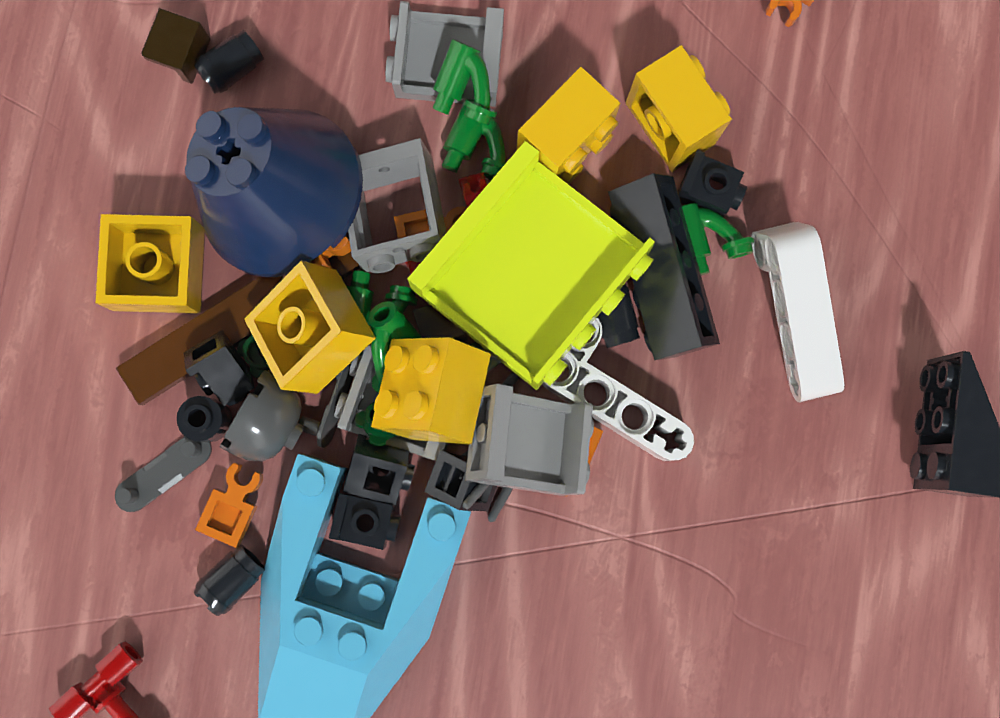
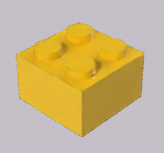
M682 45L637 72L625 102L671 172L688 163L697 150L705 152L713 147L732 120L729 115L730 108L726 99L721 93L713 92L704 79L705 71L702 64L694 55L689 56Z
M580 67L518 130L517 150L524 141L528 142L539 151V162L567 184H570L584 168L582 162L591 151L596 155L599 154L614 137L611 132L619 123L615 118L621 103L588 72Z
M101 214L95 303L112 311L200 313L204 227L191 216Z
M302 260L244 319L281 390L318 394L376 339L338 271Z
M450 337L391 339L390 347L384 360L385 369L379 394L374 403L375 412L371 427L411 440L472 445L491 354Z

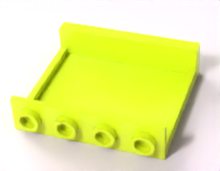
M524 141L407 279L415 293L537 390L543 382L551 386L568 365L562 359L573 346L580 351L597 330L591 325L602 311L609 316L625 296L620 290L630 277L638 281L654 260L649 256V253L655 241L649 237L643 243L541 164L539 162V151Z

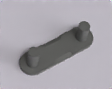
M351 363L336 376L337 382L329 406H326L322 421L305 416L299 419L298 423L305 426L303 432L317 436V445L319 447H327L334 436L339 418L334 417L335 409L342 392L348 393L353 376L349 375Z
M184 436L161 455L119 484L115 491V501L119 508L126 512H136L143 509L204 464L211 456V443L193 441Z

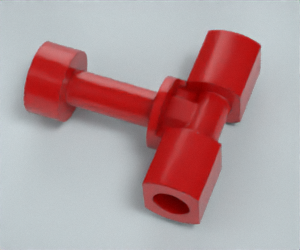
M125 641L118 644L95 665L97 672L84 684L80 682L72 686L49 707L51 714L54 718H82L91 709L96 714L106 709L113 718H139L120 695L126 690L121 681L139 666L143 659L128 642Z

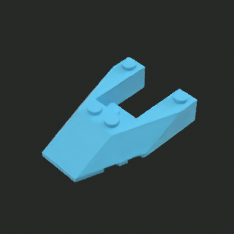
M298 454L282 497L264 567L265 571L261 578L258 718H370L430 637L471 511L458 510L437 498L428 497L400 579L319 552L348 468L307 454Z

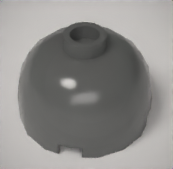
M266 369L258 378V385L254 392L248 394L225 434V439L220 444V448L248 461H265L274 458L282 450L283 446L292 450L305 426L297 423L302 411L300 397L296 391L281 390L273 373Z

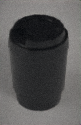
M242 30L237 35L233 34L209 51L201 54L196 59L197 62L194 64V67L202 79L207 81L213 93L216 94L228 90L229 87L255 69L256 65L264 60V57L251 37Z
M626 283L620 289L625 296L612 313L608 316L602 311L597 316L602 325L601 339H604L607 349L640 339L637 329L639 325Z
M240 545L235 551H230L205 576L199 579L195 585L194 594L206 602L208 605L207 609L214 615L226 614L259 580V576L265 571V566L249 549Z

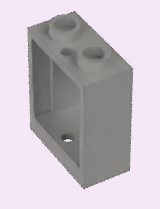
M421 138L360 154L359 158L363 174L362 196L355 219L348 230L352 258L366 272L372 273L388 272L394 269L395 265L408 261L422 262L446 234L431 154ZM420 176L430 231L373 245L364 191Z

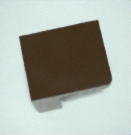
M159 8L141 54L148 61L175 70L183 81L192 84L197 75V70L194 67V64L197 62L196 59L206 52L211 39L200 22Z
M432 305L413 310L422 338L450 337L460 342L468 340L467 334Z

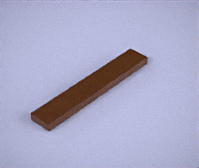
M351 252L344 256L333 255L328 259L333 269L338 271L342 279L361 268L352 258ZM260 276L116 367L137 404L145 405L190 376L185 370L183 353L221 330H223L234 348L238 346L241 340H247L252 336L244 319L284 277Z

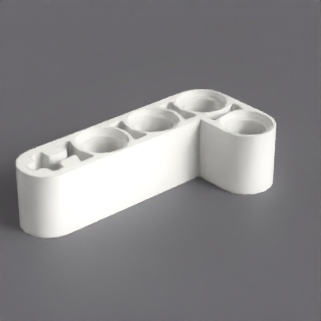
M792 222L752 232L751 237L754 239L752 247L756 264L761 270L769 273L787 379L794 399L797 402H803L842 392L844 390V376L823 250L818 232L812 225L800 222Z
M596 318L591 324L597 329L592 336L591 342L585 344L580 351L573 346L562 359L568 364V379L563 382H554L551 386L543 382L542 386L569 404H575L580 402L588 403L585 400L583 391L586 384L590 382L601 384L606 391V400L600 406L593 405V419L660 460L674 461L685 458L692 451L694 435L684 422L587 363L602 337V325L599 319ZM633 405L641 410L643 423L639 429L632 430L624 425L622 412L626 406ZM657 419L659 423L654 429L663 434L675 431L677 434L674 440L679 444V447L666 451L664 450L666 441L663 438L652 434L646 440L643 436L651 430Z

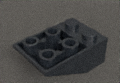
M961 351L927 360V365L922 369L919 382L920 389L924 392L922 409L918 411L915 419V432L919 435L917 452L912 456L910 463V475L914 479L913 489L967 497L1000 498V427L971 353Z

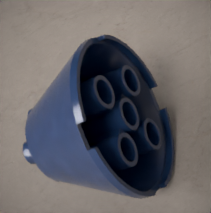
M232 107L219 112L207 111L197 120L196 132L187 150L185 174L191 181L206 236L215 251L225 261L243 272L261 277H280L287 275L301 260L312 263L311 261L322 254L329 246L335 248L340 243L357 214L363 189V174L359 155L343 130L333 121L318 113L299 109Z

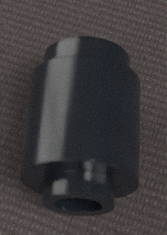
M194 396L187 399L180 406L176 420L180 432L186 438L199 442H216L227 433L232 424V415L227 405L223 406L219 400L206 396ZM204 412L206 414V421L200 426V417Z

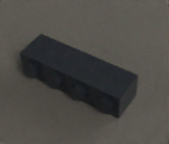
M653 173L609 191L612 204L610 206L611 218L643 243L649 237L655 241L649 253V256L654 259L638 281L632 278L634 284L633 299L637 308L642 313L646 328L644 339L648 349L653 354L654 361L675 358L720 344L674 177Z

